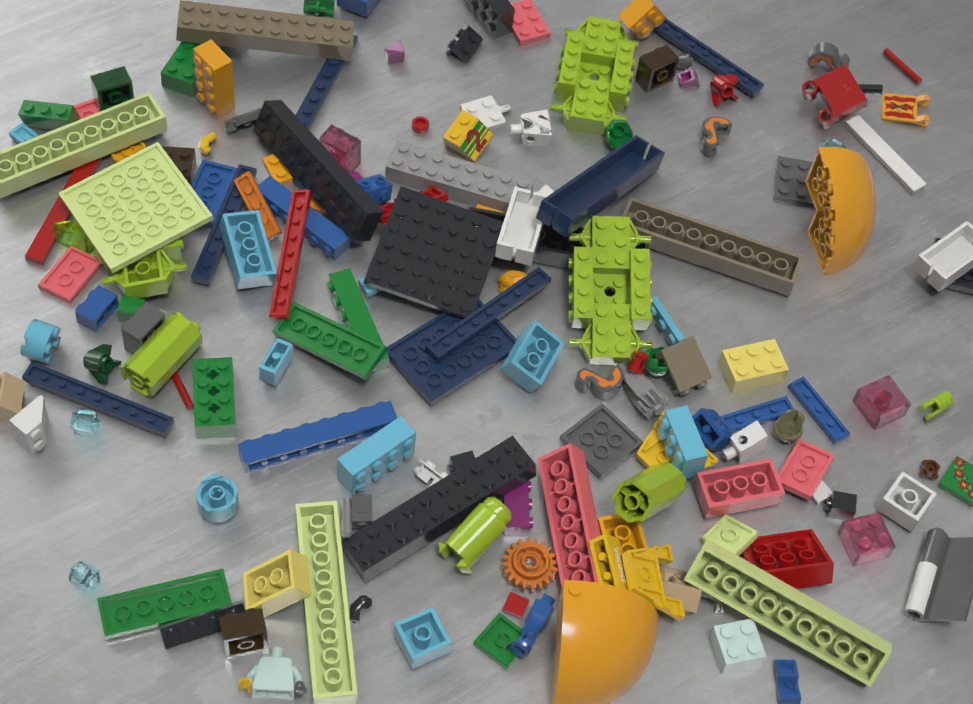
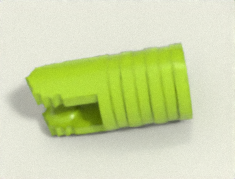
M942 391L918 406L919 410H925L929 406L933 411L924 417L928 421L953 406L954 398L948 391Z

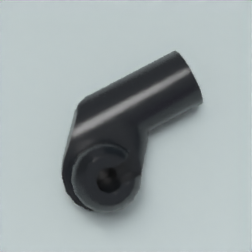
M362 595L351 604L349 614L351 624H359L360 611L363 608L368 609L371 607V598Z

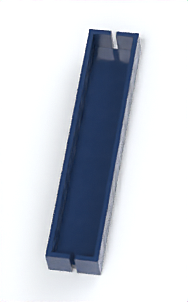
M635 135L541 201L536 218L545 225H552V229L567 237L589 221V219H592V216H596L656 172L660 167L665 152L651 145L644 160L649 142Z

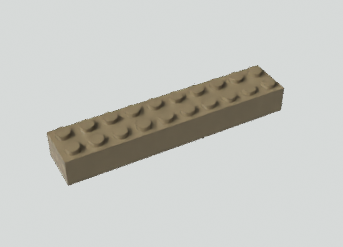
M180 0L176 41L203 44L212 39L217 46L351 61L354 21Z
M630 197L622 217H630L638 235L651 236L650 249L786 296H790L804 257Z

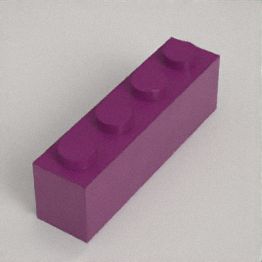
M531 481L524 483L502 497V503L512 513V520L507 524V528L503 532L504 536L528 537L529 529H533V517H529V511H532V499L528 497V493H531Z

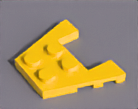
M665 409L660 414V417L655 422L635 457L646 468L663 462L672 463L670 457H667L665 454L663 440H660L658 437V429ZM707 448L708 458L704 469L715 466L719 461Z
M665 544L661 547L653 546L648 549L639 548L625 551L622 554L628 590L645 598L655 608L678 621L685 618L682 600L665 596L659 562L670 564L674 561L671 545Z

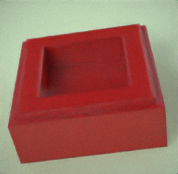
M510 592L502 612L521 620L530 600Z

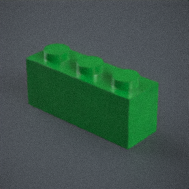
M23 100L18 116L26 126L51 130L63 127L81 118L73 105Z

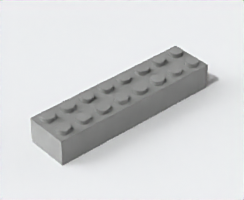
M398 140L385 170V178L390 182L420 191H426V187L434 185L446 192L450 200L473 207L479 204L507 213L514 187L531 190V198L534 181Z

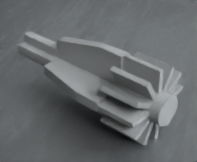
M623 363L616 365L622 369L623 380L626 382L624 388L632 403L647 419H655L656 415L660 416L665 409L664 407L669 405L667 403L669 399L651 380L641 374L632 373Z

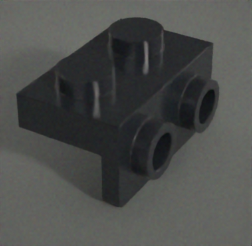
M469 25L464 29L460 28L456 32V38L448 43V50L445 52L447 55L453 52L464 63L471 58L483 40Z

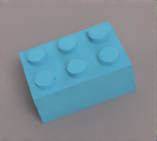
M534 320L524 327L500 370L528 392H532L542 385L565 342L537 320Z
M686 405L665 410L658 429V437L660 440H663L665 445V454L667 457H670L671 464L678 468L686 479L695 477L697 473L703 472L708 453L689 408Z

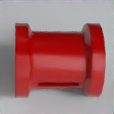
M634 350V357L627 368L635 373L643 374L646 360L650 358V355Z

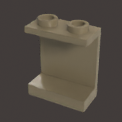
M694 336L654 353L657 360L664 359L677 387V390L672 391L673 395L680 393L683 396L691 392V387L696 386L698 389L707 385L706 380L712 378Z

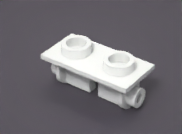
M420 459L419 461L422 463V466H417L414 470L416 477L426 484L431 479H434L430 486L448 476L445 472H442V474L436 471L437 466L429 460L425 463Z

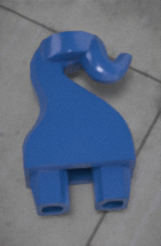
M544 594L541 600L536 598L524 622L520 638L510 644V649L513 653L520 657H527L536 638L544 632L549 624L554 611L552 607L555 602L554 598L547 594Z

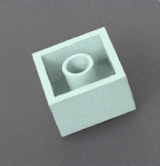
M753 619L713 626L709 638L721 675L762 666L766 654Z

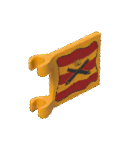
M883 93L882 120L912 123L921 127H927L929 116H917V104L921 107H927L930 100L929 95L908 96Z

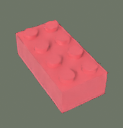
M772 458L699 472L696 474L693 482V487L705 519L778 505L785 494Z

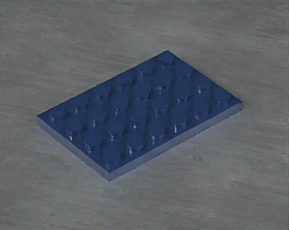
M480 299L478 300L475 311L484 305ZM443 312L387 347L389 360L431 406L507 358L517 339L499 320L438 362L426 350V345L463 320V318Z

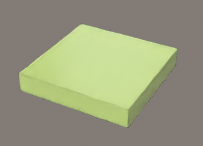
M725 514L701 537V543L704 544L705 540L709 539L739 556L758 538V531Z

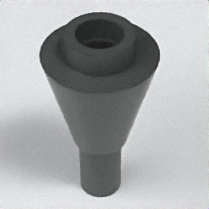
M689 53L678 56L677 67L685 70L692 67L693 57H690Z

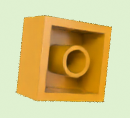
M634 0L618 15L626 26L641 40L648 37L651 31L661 25L663 20L667 18L652 0Z

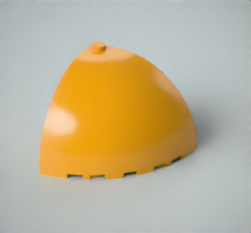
M820 147L805 180L816 209L807 233L824 275H828L848 268L865 252L875 225L876 193L869 165L862 155L846 148Z
M564 580L557 605L556 647L553 654L552 704L611 703L632 687L649 664L656 645L659 615L655 607L640 595L620 587L596 582Z

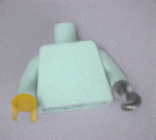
M272 647L270 657H261L259 663L254 664L245 677L239 680L238 691L248 689L247 693H251L252 689L253 697L294 699V689L296 690L295 694L303 695L307 692V688L305 687L304 677L298 667L292 664L291 658L283 657L284 649Z

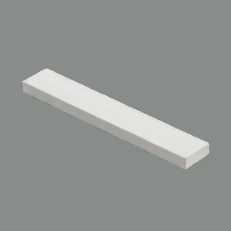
M859 115L845 122L844 126L912 195L926 187V183Z

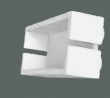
M514 187L497 241L495 257L510 261L514 258L515 262L531 266L544 225L536 218L541 201L549 195L534 191L531 206L529 205L531 190Z
M966 221L918 255L913 269L924 279L927 277V282L938 292L973 268V225Z

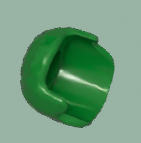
M621 119L612 121L606 128V141L612 148L617 149L633 137V131L627 121Z
M663 346L649 348L645 351L646 354L650 355V358L646 360L645 368L654 376H664L670 373L664 359L657 360L654 354L665 349Z

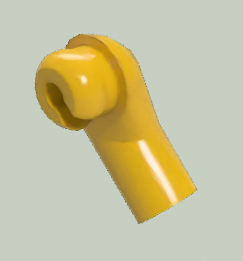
M210 132L199 141V150L204 155L211 152L209 144L217 139L213 132Z

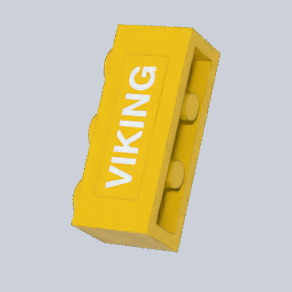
M605 533L590 540L589 545L598 582L628 590L619 538Z

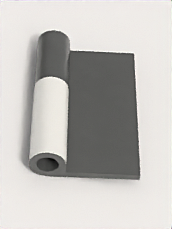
M941 528L930 529L927 533L904 614L908 618L917 621H966L973 598V537L949 538Z

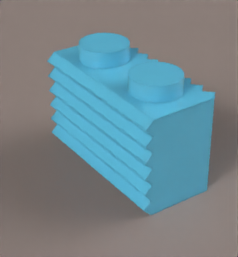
M276 338L258 367L260 380L273 386L277 385L284 371L292 362L293 345L291 343Z

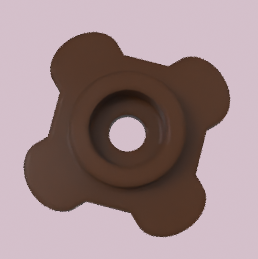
M923 460L921 462L922 469L919 471L920 475L937 480L939 477L938 471L941 468L940 465L934 460Z

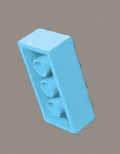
M259 210L222 214L219 228L236 289L273 285L277 271Z
M402 416L398 417L337 459L338 481L351 495L362 492L372 481H378L385 472L394 470L404 459L408 460L413 456L415 452L416 431Z

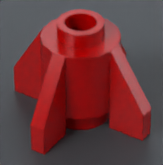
M734 74L716 75L712 78L710 82L712 101L717 106L723 101L722 98L730 96L735 100L739 98L733 93V85L735 86L739 78Z

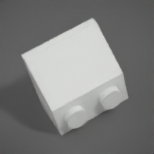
M38 396L9 420L15 441L31 455L36 451H40L47 443L49 418L43 396Z

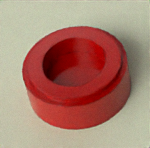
M422 116L415 117L412 120V130L418 134L426 133L429 130L428 119Z

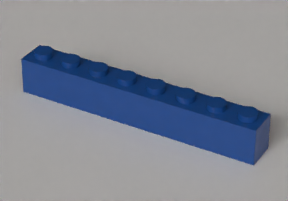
M391 401L378 402L373 406L361 407L355 411L343 412L331 418H322L317 422L304 423L299 427L283 429L274 434H265L253 440H245L238 444V452L244 471L247 474L365 440L398 417Z

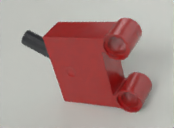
M844 64L813 81H805L802 85V97L806 101H813L816 99L817 93L820 94L827 108L820 110L818 113V124L821 128L828 129L832 127L833 123L867 107L865 95H881L883 93V85L858 84L847 65ZM807 89L814 90L811 93L806 92ZM825 116L830 118L828 121L822 120Z

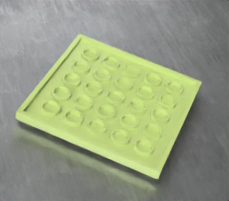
M158 142L58 193L112 273L214 220L211 212Z

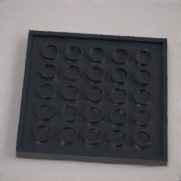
M401 186L363 284L464 319L475 311L496 253V245L503 222Z

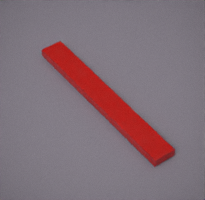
M104 156L76 167L63 190L94 175ZM60 196L25 254V260L43 265L72 215Z
M292 190L269 313L270 320H289L312 196L311 190Z

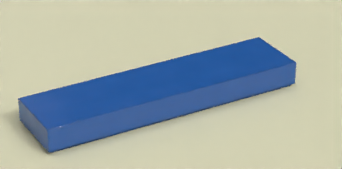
M804 376L788 385L787 388L834 445L849 437L850 432Z
M784 396L722 415L719 420L731 429V434L755 421L762 425L778 420L783 413L794 408L788 397Z

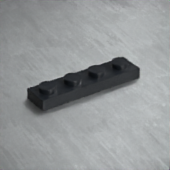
M243 601L159 626L165 649L220 632L219 617L227 613L245 612Z

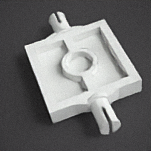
M492 95L461 104L459 108L460 111L464 110L477 117L490 131L505 126L506 120L502 113L511 111L509 104L499 107Z

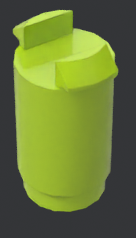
M487 497L483 503H479L443 544L440 541L438 542L439 553L446 559L453 552L461 559L456 565L461 573H472L471 567L506 530L507 524L512 520L511 511L497 498Z

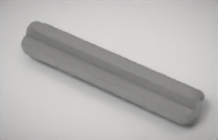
M349 498L341 499L340 536L343 538L352 536V504Z

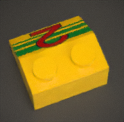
M462 110L443 136L445 147L475 163L494 134L477 117Z

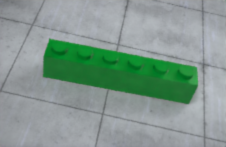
M348 268L330 273L329 282H326L328 292L334 296L333 303L335 308L338 307L340 310L339 317L341 322H345L346 327L383 344L351 269ZM387 352L373 372L389 368Z

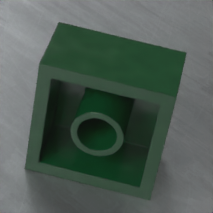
M125 66L90 76L93 98L99 112L134 98L132 80Z

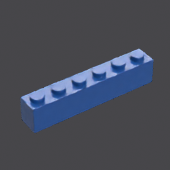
M269 176L258 187L272 214L278 216L286 225L292 192ZM310 206L304 237L313 246H317L326 256L336 260L350 248V238L344 231Z

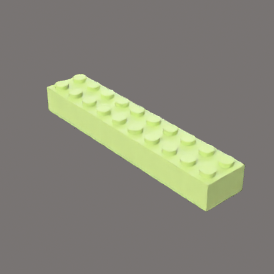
M148 92L0 151V198L167 131L166 116L151 93Z
M337 501L296 504L299 553L307 556L312 594L304 598L313 704H357V685Z
M709 539L705 540L684 578L685 581L869 687H871L892 653V643Z

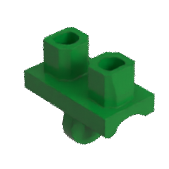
M304 0L303 12L315 13V16H319V14L333 16L335 0Z

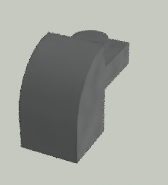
M372 494L351 495L352 529L363 528L372 522Z

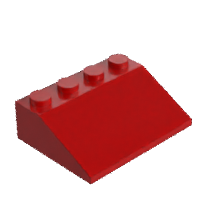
M812 529L758 536L739 555L742 559L795 589L822 586L824 584H831L833 581L834 562Z

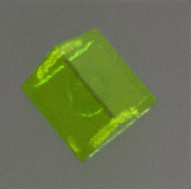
M69 220L54 223L53 229L57 243L66 247L72 245L88 254H91L95 249L77 222Z

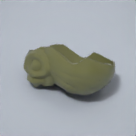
M789 409L783 413L774 423L773 427L777 438L787 443L796 442L800 439L803 433L805 416L797 409Z

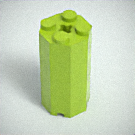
M180 312L170 315L120 368L123 379L126 380L128 378L131 381L129 386L144 397L149 394L153 396L203 343L202 334L199 332L201 327L196 322L186 319Z
M671 463L654 464L619 483L612 494L613 501L615 500L616 503L614 507L615 512L628 523L645 521L680 499L686 489V478Z

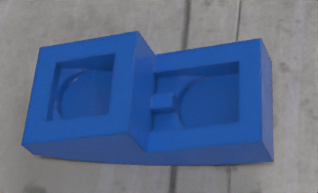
M774 660L779 704H800L802 698L798 686L799 673L796 661Z

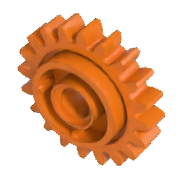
M529 537L526 538L525 543L521 539H518L517 545L512 542L510 549L506 548L505 555L502 556L503 563L501 569L504 570L503 577L509 576L507 583L515 582L514 589L522 586V592H525L527 587L531 593H533L534 587L539 591H542V585L548 588L549 581L554 582L555 575L558 572V568H556L558 567L557 560H555L556 554L551 553L552 547L544 548L545 541L539 545L537 538L534 539L533 543L530 542ZM526 563H531V564H533L534 566H533V567H529V566L526 565Z

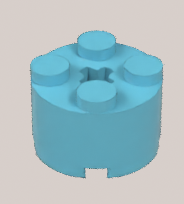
M38 319L32 320L23 338L26 340L25 345L21 344L20 354L30 359L50 364L53 357L51 352L54 347L57 348L61 340V337H59L60 328Z
M211 475L201 481L200 486L196 490L197 506L200 515L208 523L224 522L234 517L239 507L238 489L235 482L230 478L223 477V475Z

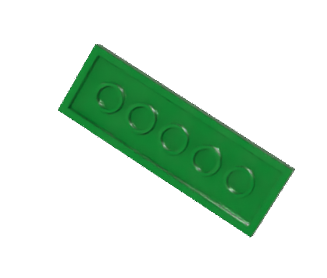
M293 302L291 306L289 320H280L272 331L275 336L364 380L368 379L388 350L385 345L296 302Z
M224 569L97 598L106 640L157 628L232 604Z

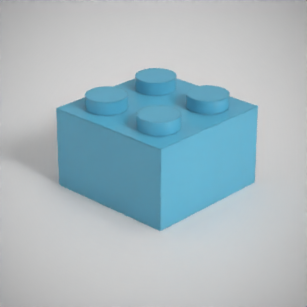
M433 607L394 623L393 634L412 670L450 653L452 642Z

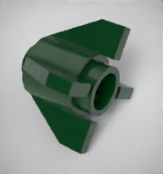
M102 344L88 351L83 358L84 367L89 370L99 383L103 384L108 383L109 374H106V372H110L113 365H121V361L112 359L109 356L112 345Z

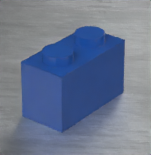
M98 285L94 290L90 291L85 301L77 306L75 310L77 323L97 332L118 308V296Z

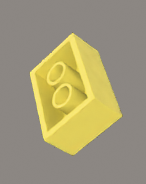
M775 339L722 350L718 361L731 394L782 383L785 381L789 371Z
M291 549L242 573L246 610L262 608L264 618L312 595L307 556Z

